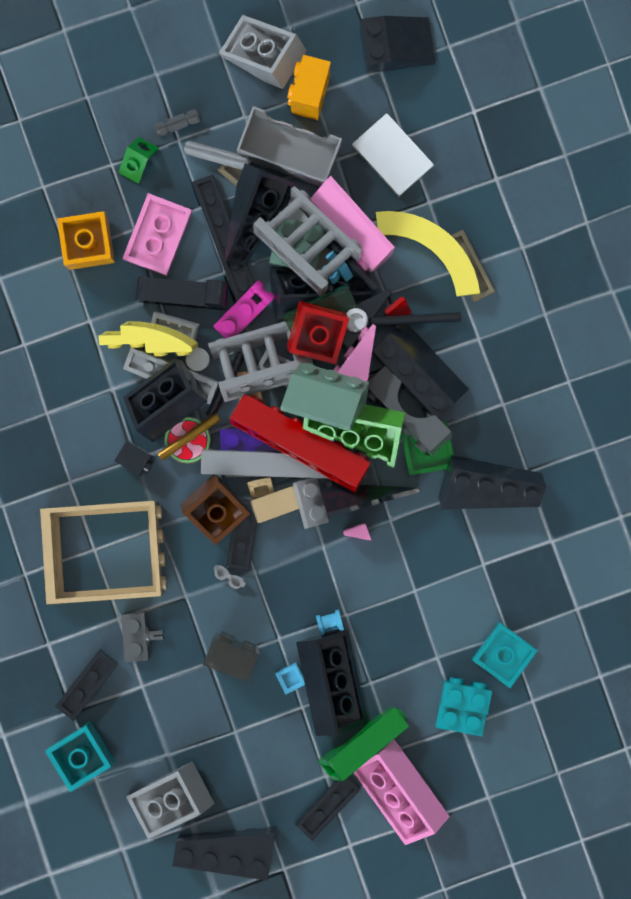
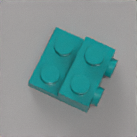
M450 677L449 681L443 680L435 727L483 736L486 714L488 715L492 690L487 688L488 684L475 681L473 685L464 684L463 679Z

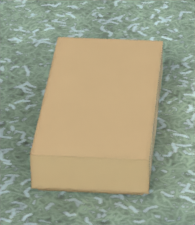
M293 486L250 501L257 523L299 509Z

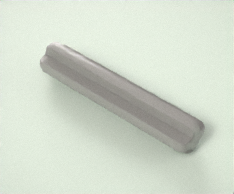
M187 141L184 147V152L187 155L241 170L245 163L249 165L251 163L247 156L192 141Z

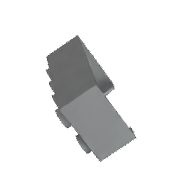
M253 106L236 151L237 154L249 157L252 163L321 187L331 176L342 146V138L331 134L328 137H320L308 130L299 129L286 122L274 120L268 116L265 110Z

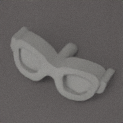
M215 565L214 570L217 579L224 580L228 578L229 585L234 589L245 586L246 583L241 577L229 574L228 570L221 565Z

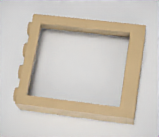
M157 501L40 509L46 604L162 596L163 590H167L166 576H162V567H165V553L160 550V543H164L163 529H159L158 519H162V507L157 505ZM148 511L153 586L64 592L60 517Z

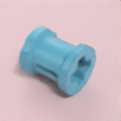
M339 609L329 615L316 616L321 636L333 630H344Z

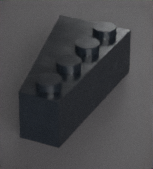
M451 455L440 489L439 501L441 510L540 507L546 483L542 473Z
M276 826L260 829L248 828L239 831L227 830L217 833L206 832L179 835L176 841L172 866L268 881Z

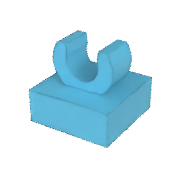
M332 251L326 256V259L330 262L337 254ZM345 262L328 277L332 284L338 282L340 277L345 282L353 277Z

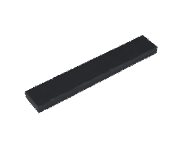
M214 174L193 181L192 184L237 302L255 283L248 264L243 266L224 259L231 219ZM255 293L252 298L259 304L261 299Z

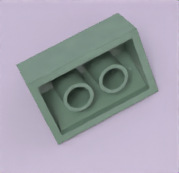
M301 362L292 373L281 404V411L350 431L366 406L369 382L363 381L358 377L346 376L334 370H326L310 363Z

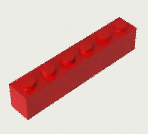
M246 394L243 395L230 416L231 425L354 493L357 491L370 467V462L367 461L368 458L358 452L354 454L346 450L347 447H344V444L339 441L332 442L303 429L302 421L297 418L290 419L284 416V412L277 407L272 406L270 408L264 405V402L257 396L251 395L249 397Z

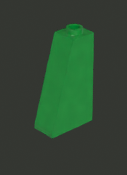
M387 708L318 760L319 764L331 780L344 781L409 727L405 722L407 720L405 714L399 708Z

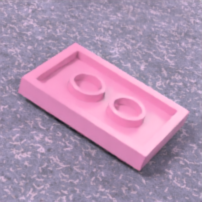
M148 193L122 259L168 276L193 211Z

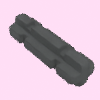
M194 109L188 111L186 115L183 113L166 119L167 122H158L154 127L157 135L161 137L166 135L168 131L172 133L188 127L190 123L191 125L199 123L200 118L198 112Z

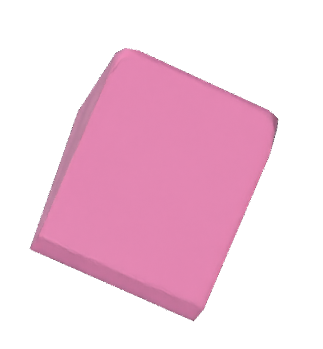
M364 523L343 531L345 536L371 541L368 529Z

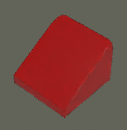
M400 297L384 311V316L411 314V309L404 297Z

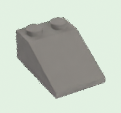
M242 15L220 50L219 55L262 81L283 89L294 72L296 62L301 61L302 56L307 50L297 34Z
M193 761L126 796L148 839L201 815L215 804Z

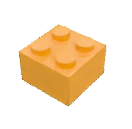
M303 55L301 62H296L294 69L295 85H290L287 96L289 99L288 105L291 106V114L319 120L330 79V61Z
M104 211L57 218L63 263L68 270L115 263L109 219Z

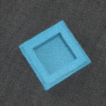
M297 662L275 672L285 695L305 685L303 674Z

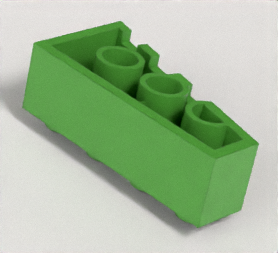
M366 405L350 431L308 418H304L303 429L331 441L333 439L340 441L344 444V447L352 450L356 448L367 453L366 456L376 459L377 457L387 461V465L395 467L405 412Z

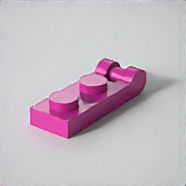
M260 280L213 326L224 338L238 335L276 297L272 292L268 293L262 287L264 284ZM255 293L262 299L259 304L252 298Z

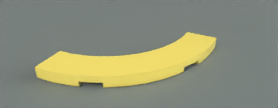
M395 211L376 212L377 227L384 236H399L415 240L426 246L441 259L452 277L457 297L480 294L477 276L468 256L458 242L444 229L425 218L413 214Z

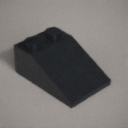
M378 16L361 19L360 34L366 74L435 64L429 17Z

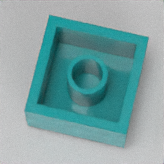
M91 721L45 750L69 792L109 769L115 763L114 758Z

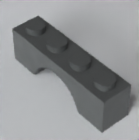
M384 366L368 381L367 397L372 403L376 404L378 402L385 409L404 412L399 402L403 390L402 382ZM405 412L402 433L406 437L411 435L417 441L414 443L415 446L423 454L428 452L433 456L452 438V432L435 415L427 418H415Z

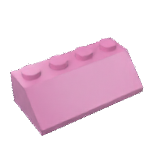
M330 176L312 196L311 202L350 239L354 238L362 247L361 259L358 262L356 261V263L365 272L368 270L372 274L393 255L395 247Z
M394 739L354 772V775L405 845L435 834L450 817Z

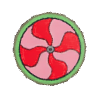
M186 417L165 433V448L202 422L196 418ZM207 430L173 453L171 458L186 464L200 461L201 450H210V431Z

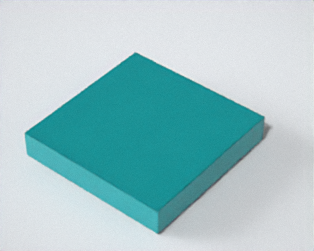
M498 622L471 660L508 688H511L538 650L501 622Z

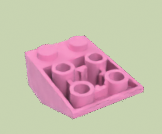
M374 324L370 329L365 327L357 339L359 344L356 348L351 346L343 357L345 363L342 367L337 365L334 371L368 381L376 329Z

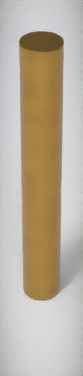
M214 413L158 452V456L162 461L221 421L220 418Z

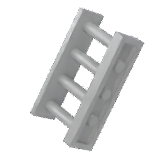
M294 186L291 188V199L293 201L271 222H265L260 217L253 223L254 233L321 297L328 290V277L350 256L358 262L361 259L362 247L354 238L350 239L311 202L309 195L305 191H299ZM299 208L310 216L288 238H282L276 233L277 228ZM318 224L326 234L305 254L301 253L299 255L293 249V245L314 225ZM335 240L343 250L321 271H316L311 266L310 261L330 242Z
M287 319L278 324L208 343L213 359L220 358L226 380L218 383L224 402L241 398L244 394L251 395L289 384L292 373L301 362L313 364L312 358H304L297 354H293L294 361L280 364L274 342L287 338L289 340L294 319ZM265 345L271 367L258 371L252 348ZM243 351L248 374L235 377L229 355Z

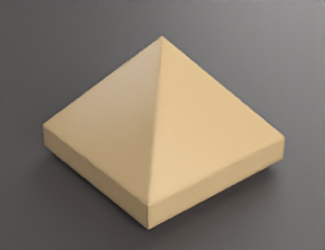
M257 477L247 483L252 500L274 493L271 477Z

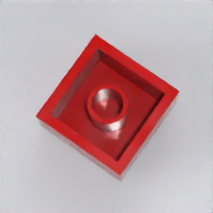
M299 301L287 343L289 352L336 364L350 318L344 312Z

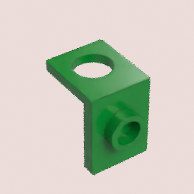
M138 137L127 147L119 173L139 184L148 160L159 148ZM138 145L147 147L149 151L142 150Z

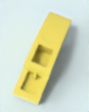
M127 321L120 325L121 331H106L98 336L99 345H108V348H120L122 344H130L131 348L145 346L146 353H154V356H166L168 352H177L178 356L190 355L198 347V342L177 330L147 322Z

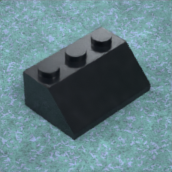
M178 356L123 397L135 430L151 442L157 440L208 402L201 385Z

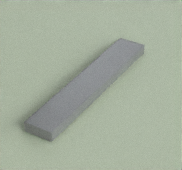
M201 450V474L327 478L282 452Z

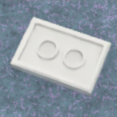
M387 113L352 144V147L398 197L434 166Z

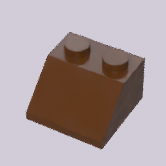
M214 474L180 504L183 514L214 545L219 543L250 515V512L218 475Z

